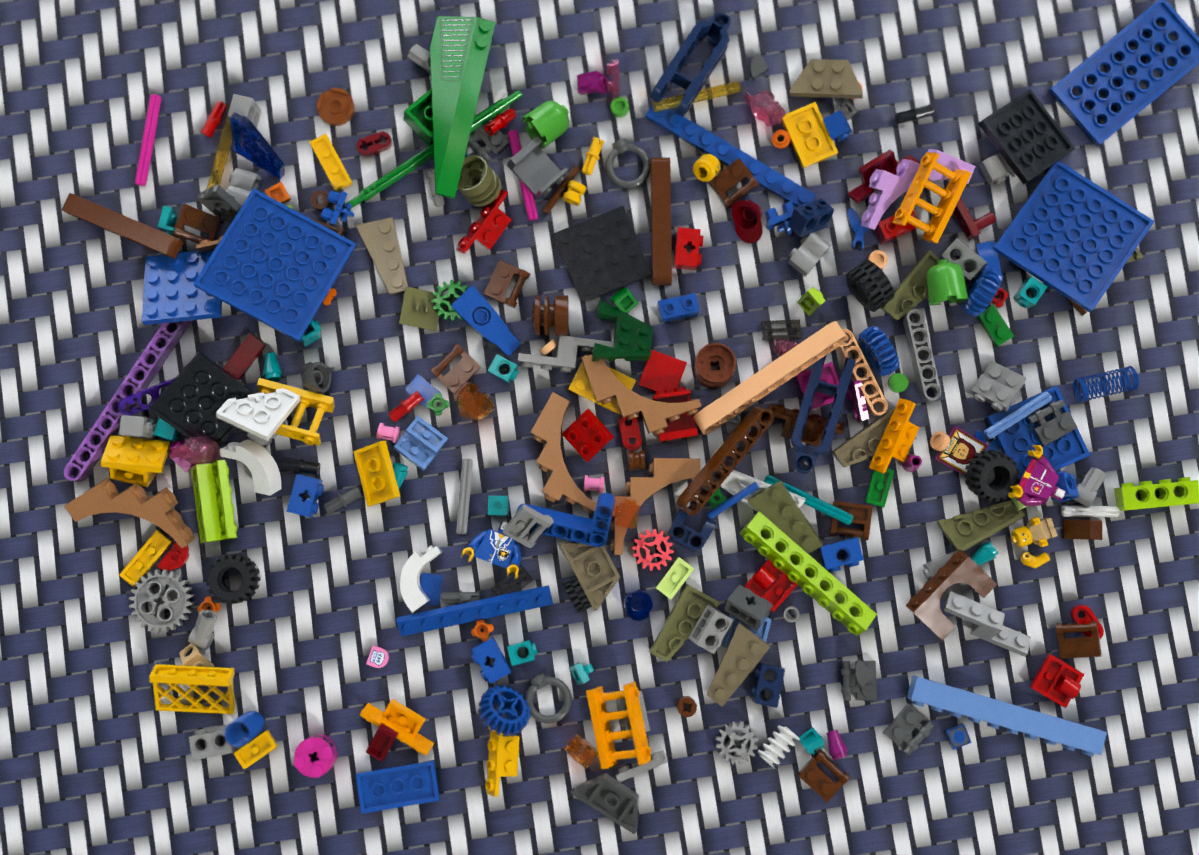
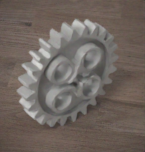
M163 569L162 574L160 570H155V575L152 572H148V578L141 576L142 583L135 582L138 589H131L135 596L129 597L130 600L134 601V604L129 605V607L135 608L131 615H138L135 622L143 621L141 624L142 628L148 625V631H152L155 628L156 633H160L161 630L164 633L169 632V628L176 630V624L182 626L183 622L181 619L188 620L189 618L186 613L193 612L188 607L195 604L189 601L194 595L188 593L192 587L185 586L188 580L181 581L183 575L175 577L176 571L169 573L167 569ZM156 583L160 587L157 594L153 591V586ZM173 590L178 593L176 600H173L171 597ZM159 598H162V600L165 601L164 604H162V602L159 601ZM147 602L152 604L150 612L146 609ZM166 608L169 609L171 613L168 619L164 616V611Z

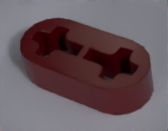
M378 132L359 139L356 148L360 155L368 157L390 149L392 139L387 132ZM382 137H384L386 140L385 145H382V143H378L381 142ZM364 143L369 146L367 151L361 149Z

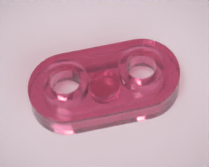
M611 59V63H607V75H611V81H607L608 93H611V96H619L618 59Z

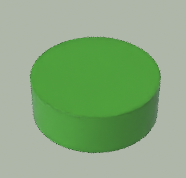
M622 97L615 98L611 102V113L619 118L626 116L629 111L628 101Z
M896 373L889 378L888 386L891 391L900 393L908 387V379L904 374Z

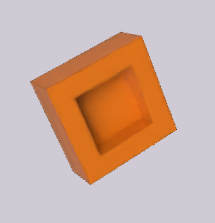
M282 182L264 190L267 196L282 204L291 200Z

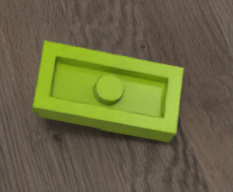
M811 287L797 303L810 316L826 300L819 290Z

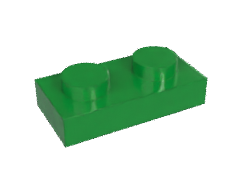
M994 304L977 316L996 347L1014 337Z
M887 469L884 474L873 470L865 503L882 508L885 507L894 470Z

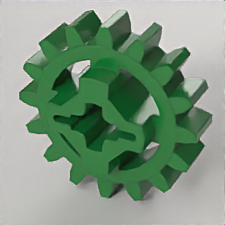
M450 280L449 285L444 281V287L437 286L439 292H433V295L436 297V299L431 300L433 304H436L433 309L434 311L439 310L437 315L439 317L444 315L445 321L449 317H451L452 322H455V317H458L461 321L462 317L451 307L449 301H451V297H454L455 300L460 297L456 289L464 293L468 287L467 285L461 287V281L454 284L453 280ZM448 290V293L445 296H442V294ZM441 305L447 306L449 308V312L444 311Z

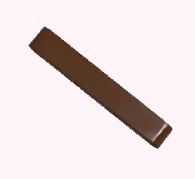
M651 157L652 286L672 285L670 157Z
M69 193L61 209L67 214L173 259L177 258L184 243L174 236L72 193Z
M755 406L750 410L677 499L679 510L689 515H696L772 424L774 420L772 410L761 406Z

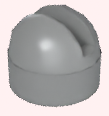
M794 606L787 607L784 610L785 620L788 622L797 621L799 610ZM791 609L796 617L793 618L788 610Z

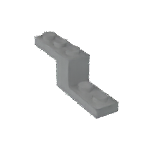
M560 335L557 358L519 353L518 363L526 368H533V365L541 366L540 369L552 370L553 367L560 368L559 371L571 373V370L576 368L578 348H581L583 352L592 353L595 343L613 347V342Z
M952 591L947 594L943 611L972 622L971 635L1019 655L1026 656L1028 654L1031 637L1003 626L1005 613Z

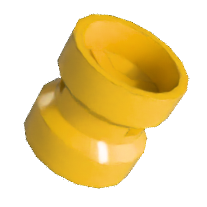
M570 180L567 185L568 190L564 193L562 199L569 204L579 206L582 201L581 196L587 188L579 182Z

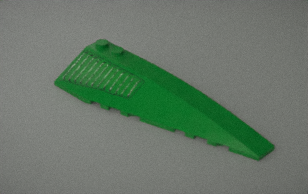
M438 16L429 50L435 194L452 199L456 195L495 27V22L479 17Z

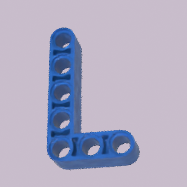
M609 493L600 494L593 519L530 504L525 505L542 515H549L553 519V524L546 528L542 534L590 546L602 547L607 541L615 506V497ZM523 504L518 506L516 513L522 507ZM536 522L529 531L533 532L539 523Z

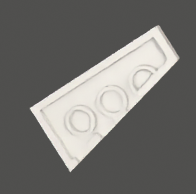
M733 470L721 484V487L734 496L756 482L759 489L741 501L756 512H759L748 502V498L768 488L771 484ZM789 492L800 508L806 498Z

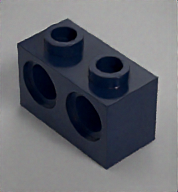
M822 198L794 208L788 226L799 237H803L827 228L834 209Z
M760 663L759 667L756 666L754 678H757L756 684L751 687L750 697H752L754 703L778 708L785 673L783 667ZM767 670L773 671V677L770 680L764 679V673ZM764 689L769 690V697L767 699L760 698V692Z

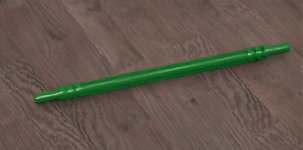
M517 90L505 99L501 98L474 116L471 132L506 110L508 105L521 98L523 95L520 90ZM434 143L361 190L359 195L347 202L352 204L351 209L362 201L369 200L433 158Z

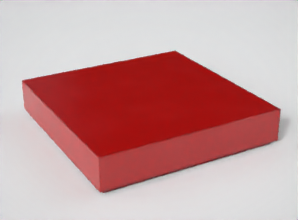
M651 349V356L645 365L638 386L654 392L667 390V393L675 392L674 388H678L687 362Z

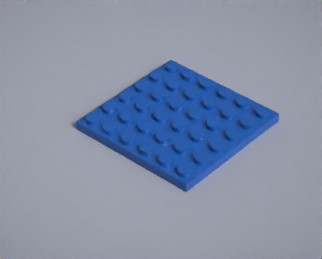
M1057 161L1052 165L993 249L1091 313L1155 221L1067 165Z
M253 188L197 277L194 286L300 342L356 248V243Z

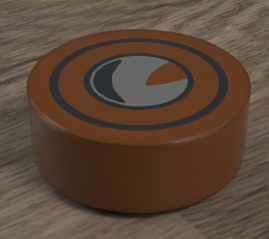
M321 190L316 191L311 196V204L315 209L323 211L324 207L328 208L331 202L327 201L329 195Z

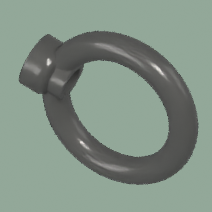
M625 138L612 143L613 150L606 160V172L610 180L617 186L626 189L635 188L643 184L651 170V163L647 153L637 145L627 144ZM627 151L638 154L643 162L641 175L633 181L620 179L615 174L613 168L615 158Z
M543 672L529 679L531 686L528 688L525 700L529 701L527 706L531 708L529 712L531 717L538 722L546 724L555 723L563 719L569 712L572 704V696L568 686L558 678L545 677ZM546 685L558 687L564 696L562 709L551 716L540 714L533 704V696L536 690Z

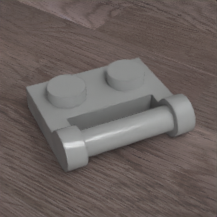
M523 504L504 527L503 534L528 548H532L542 532L553 524V519L549 515H542ZM536 522L539 523V525L531 533V535L526 536L527 532L532 528V526Z

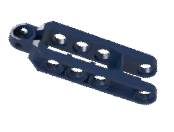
M717 12L710 21L704 20L695 24L655 85L650 95L651 100L659 103L671 84L674 83L686 90L678 109L676 108L674 113L682 117L685 116L727 50L730 41L727 30L731 22L727 14ZM701 39H707L715 43L716 48L712 49L710 58L706 63H703L701 72L697 77L695 76L691 80L679 73Z
M826 356L813 365L791 438V443L797 452L794 466L801 474H807L812 471L816 459L828 453L856 362L855 359L846 357L838 386L819 380ZM815 392L832 396L834 400L821 444L817 448L803 445L801 439Z

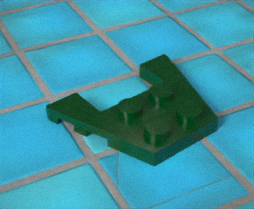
M599 300L596 318L615 322L613 347L595 343L591 361L599 362V359H607V361H615V359L648 361L651 356L653 327Z

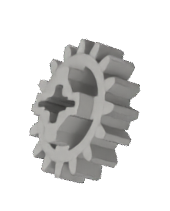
M732 721L730 727L724 724L726 729L724 731L719 729L718 731L721 733V736H716V740L720 741V743L715 745L716 748H721L718 752L719 755L725 754L724 761L730 758L733 765L736 760H738L740 765H742L743 759L749 762L748 756L754 757L753 749H758V746L754 744V742L758 741V738L752 737L756 732L754 730L749 731L750 726L748 724L743 727L742 721L738 725ZM733 730H741L745 733L737 734ZM728 735V743L724 746V739ZM733 740H741L739 742L740 746L737 747L736 745H734ZM748 741H750L749 747H748V749H747V751H746V750H745L746 743H747ZM734 751V752H738L740 755L735 756V755H731V754H729V753H731V752Z

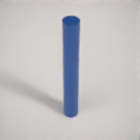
M756 482L752 483L709 511L707 515L710 519H713L759 489Z

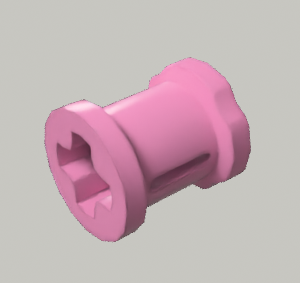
M380 423L377 431V440L382 438L397 443L400 427L396 426L394 428Z
M585 475L584 492L597 491L603 493L604 477L592 478Z

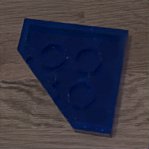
M234 112L230 116L233 151L278 179H281L285 175V164L254 124L246 116H241Z

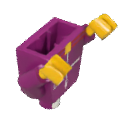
M1032 445L1035 452L1028 450V455L1034 457V459H1031L1019 484L1010 486L1014 492L1008 493V497H1015L1016 500L1025 506L1045 505L1049 497L1061 501L1066 491L1055 486L1059 476L1044 456L1042 446Z

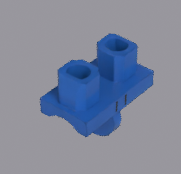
M330 191L327 201L335 204L336 208L333 211L324 207L321 218L330 222L329 224L335 226L340 213L342 214L340 219L342 222H346L347 217L353 218L355 214L350 211L352 204L347 203L345 209L342 208L348 193Z
M792 201L781 206L784 214L778 216L776 208L765 212L767 220L765 226L767 230L782 224V226L777 227L778 233L785 231L787 235L792 233L791 228L788 226L795 208Z

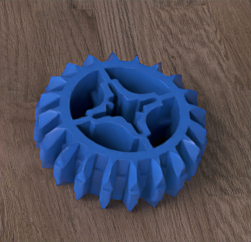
M989 266L982 269L968 288V299L962 301L961 309L969 315L979 316L996 295L1003 280V274Z
M873 325L864 329L859 334V345L871 367L879 375H890L899 368V357L894 346L879 327Z
M503 684L500 687L498 685L493 688L490 687L482 695L478 705L480 707L478 713L481 714L480 720L485 721L484 726L490 727V732L495 730L497 736L503 733L504 737L509 734L513 736L527 726L531 716L529 713L531 708L527 706L529 701L524 700V695H519L518 690H512V686L506 688Z

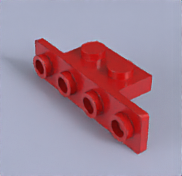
M500 190L497 198L481 210L478 220L470 225L468 234L458 242L456 249L458 252L465 254L475 240L488 250L493 247L512 220L498 208L508 195L506 190Z

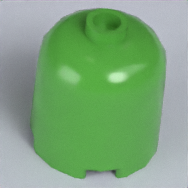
M546 101L525 114L521 121L526 123L527 127L524 129L531 140L538 136L542 141L540 148L544 149L567 131L569 112L564 105H560L555 101Z
M949 259L937 261V265L928 269L926 278L929 305H941V302L948 300L949 303H956L968 299L963 270L959 264L949 263Z

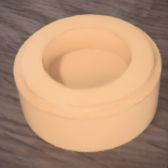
M875 250L869 255L868 260L882 269L886 266L888 257L885 252Z
M552 339L539 352L546 356L557 346V342Z
M938 431L932 435L930 446L937 451H943L948 447L950 438L946 433Z

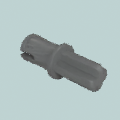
M356 486L343 494L339 493L338 497L325 503L324 508L328 514H331L344 506L348 507L347 504L361 498L362 494Z
M460 590V592L441 593L442 604H462L479 600V591L462 592Z

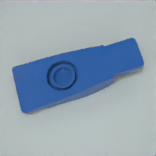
M470 286L451 305L480 336L489 343L495 344L506 356H510L521 345L520 341L509 331L501 317L474 286Z

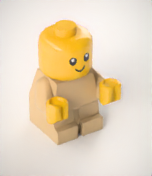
M1035 517L1027 523V526L1014 529L1011 541L1018 547L1029 545L1032 542L1040 545V547L1048 546L1047 539L1057 537L1058 535L1052 518L1039 519V517Z

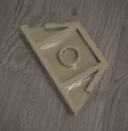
M810 59L790 89V96L863 99V92L849 60Z
M562 543L560 546L594 611H596L620 579V575L605 546L595 547L582 543Z

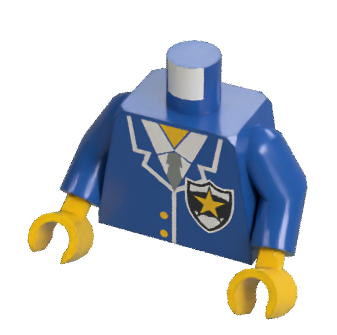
M501 521L498 531L489 529L488 531H482L474 537L461 554V558L464 554L470 556L468 562L474 556L506 568L507 577L510 572H515V578L518 577V568L522 556L520 546L516 540L503 534V529L508 524L504 521Z

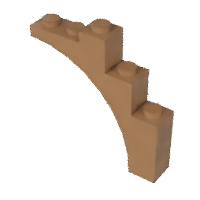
M592 354L582 357V363L596 402H601L604 405L612 402V398L615 397L622 419L627 417L628 420L639 417L638 413H641L648 434L653 433L655 436L664 433V429L667 428V419L669 422L680 419L679 415L687 413V416L698 413V409L701 407L699 399L681 403H666L640 396L624 386L613 375L604 359L594 362L591 361Z
M552 392L530 432L534 435L532 439L541 444L544 441L547 442L536 461L539 464V469L546 473L552 471L542 492L545 493L544 498L553 503L555 500L560 501L564 495L566 496L564 500L573 505L577 502L583 506L582 510L592 514V512H595L597 503L589 499L576 486L563 461L561 429L570 401Z
M654 458L653 463H649V474H653V477H630V482H626V493H630V497L614 496L615 506L612 515L614 520H611V532H614V539H611L610 550L614 551V555H622L628 525L643 502L656 491L669 484L694 479L700 472V458Z
M106 478L64 506L75 522L99 513L117 512L137 516L160 527L181 548L187 546L195 538L192 530L186 526L181 519V515L173 508L178 502L175 495L167 487L148 498L145 490L138 483L119 493L115 484Z

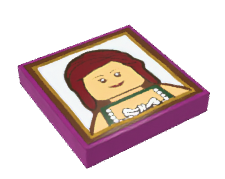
M954 426L948 435L950 438L948 447L943 451H939L935 459L964 475V473H967L965 468L966 465L969 466V460L971 458L974 459L976 453L981 454V451L987 450L989 445Z

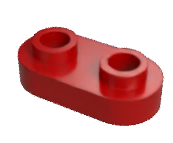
M621 416L619 428L623 446L628 451H636L642 444L637 418L631 419L632 425L627 426L625 425L627 417L622 419ZM630 438H634L636 440V443L634 445H631L629 443Z
M1076 605L1073 607L1071 618L1074 623L1087 624L1090 621H1097L1099 637L1101 639L1104 629L1092 610L1086 605ZM1079 611L1083 613L1081 618L1078 617ZM1089 631L1081 632L1084 637H1092Z

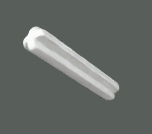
M1117 506L1061 507V515L1064 517H1118L1120 512Z

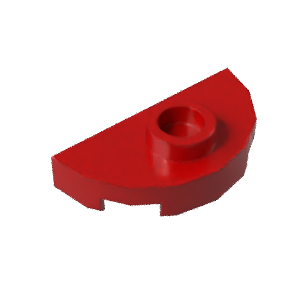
M176 542L157 567L169 571L181 568L189 558L188 545L181 548Z

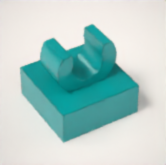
M577 663L569 667L577 685L589 681L590 679L587 674L594 671L591 663L585 666L582 663Z
M813 727L799 737V742L809 754L814 755V750L818 747L824 748V740Z

